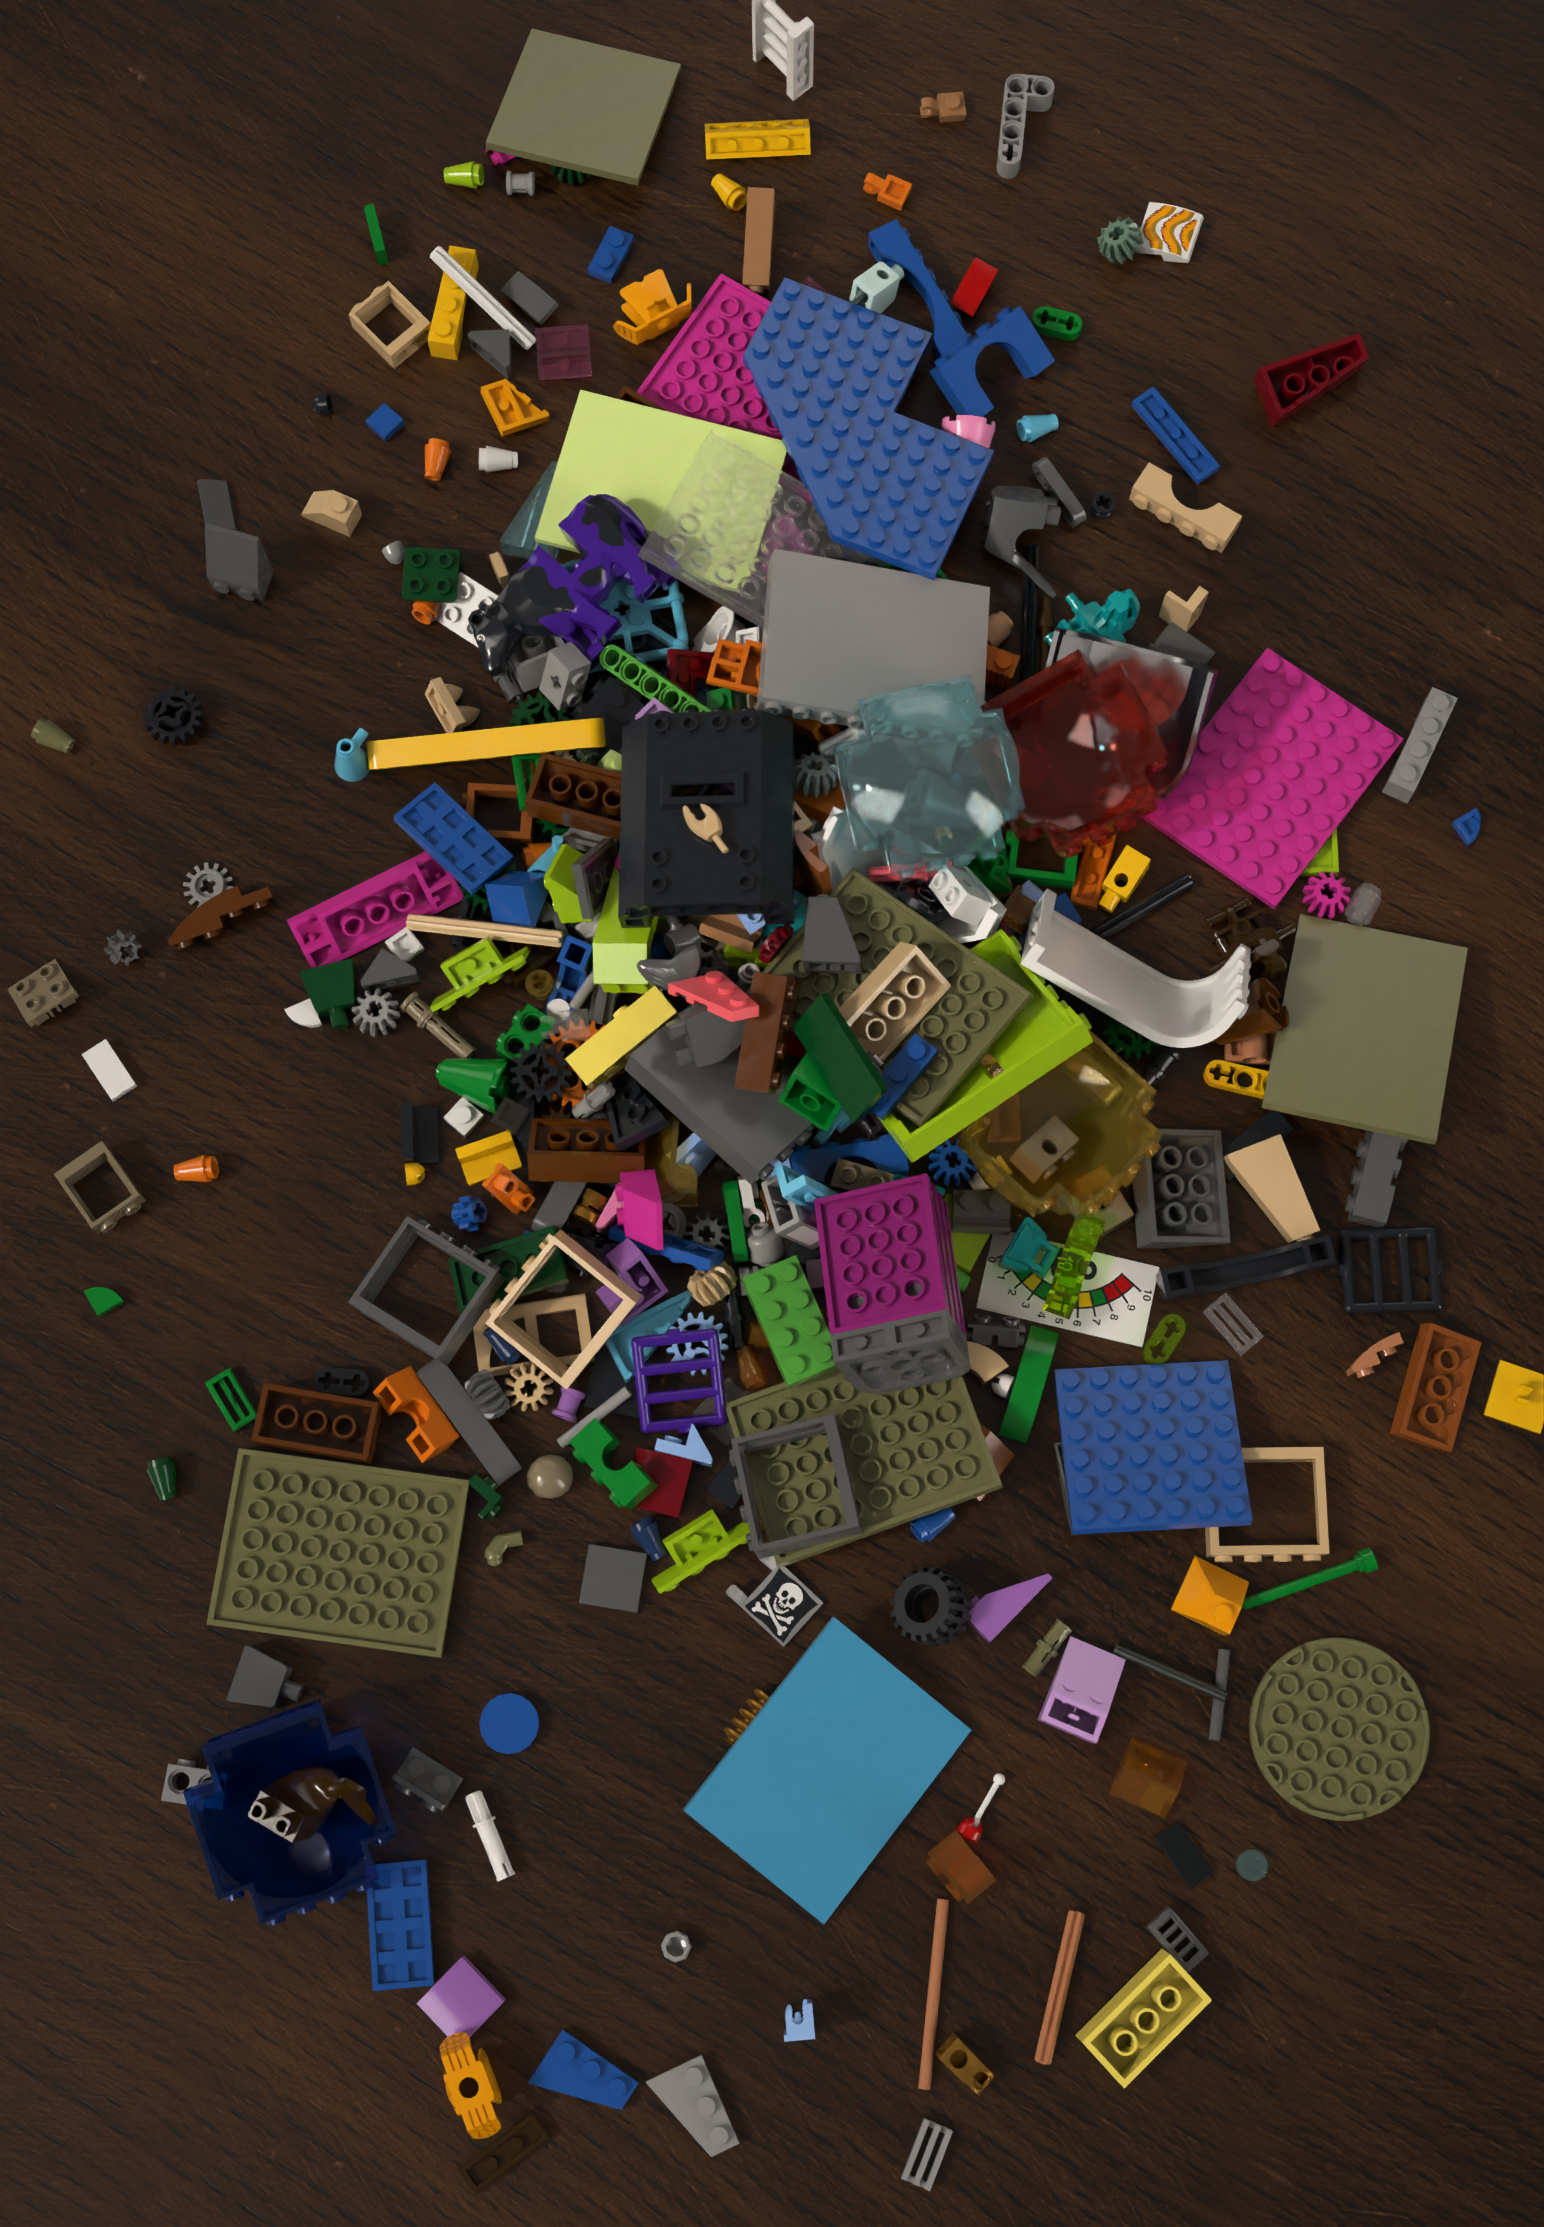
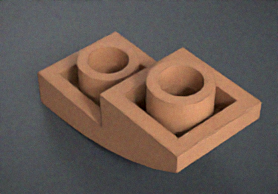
M1398 1332L1382 1339L1362 1353L1346 1370L1347 1376L1356 1374L1358 1378H1362L1375 1373L1373 1368L1380 1364L1377 1354L1384 1358L1397 1353L1396 1348L1403 1344L1400 1333Z

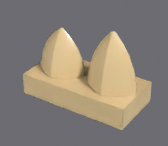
M441 677L430 681L425 696L445 732H461L464 727L476 720L480 709L471 706H457L455 702L461 697L463 689L453 684H444Z

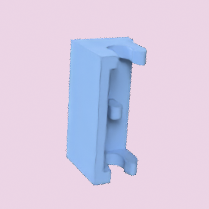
M803 1999L802 2018L800 2012H796L795 2018H793L791 2004H788L786 2007L784 2042L815 2039L812 1999Z

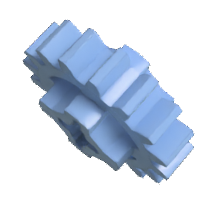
M700 1312L696 1319L693 1318L691 1313H688V1320L685 1322L680 1317L677 1319L680 1332L687 1331L686 1329L691 1326H700L698 1330L716 1329L719 1334L720 1353L721 1351H728V1345L722 1344V1341L728 1339V1335L719 1333L723 1328L722 1323L713 1325L714 1316L704 1320L703 1312ZM702 1341L704 1347H697L695 1350L692 1349L691 1342L683 1343L686 1346L684 1356L680 1354L678 1344H672V1347L666 1349L667 1354H675L671 1361L696 1359L703 1356L709 1357L708 1341ZM721 1354V1362H724L725 1357ZM707 1369L701 1370L703 1375H707ZM691 1371V1376H695L696 1371Z

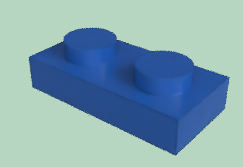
M609 226L588 267V275L612 284L634 242V235Z

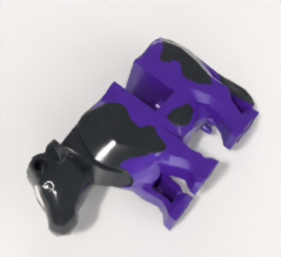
M597 494L596 496L589 495L581 500L571 513L558 524L566 540L586 557L581 558L575 564L573 572L570 574L544 549L538 546L530 559L513 574L498 598L491 605H487L482 601L478 605L479 609L472 611L468 617L474 638L482 655L484 671L494 677L504 675L508 669L509 658L523 635H552L561 637L567 642H572L591 662L589 670L591 672L600 663V654L605 648L599 643V640L605 645L622 626L617 617L611 615L608 610L599 605L608 599L614 586L624 580L634 586V594L642 604L658 586L664 591L667 590L682 574L680 565L674 561L677 556L672 545L647 530L631 508L614 496Z

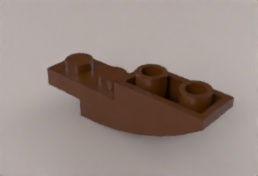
M240 885L214 896L185 918L168 940L169 945L177 944L178 949L194 944V937L203 935L205 939L221 934L219 928L225 926L222 915L226 914L227 919L243 914L241 908L252 905L255 910L270 904L268 898L274 897L270 886L243 895Z

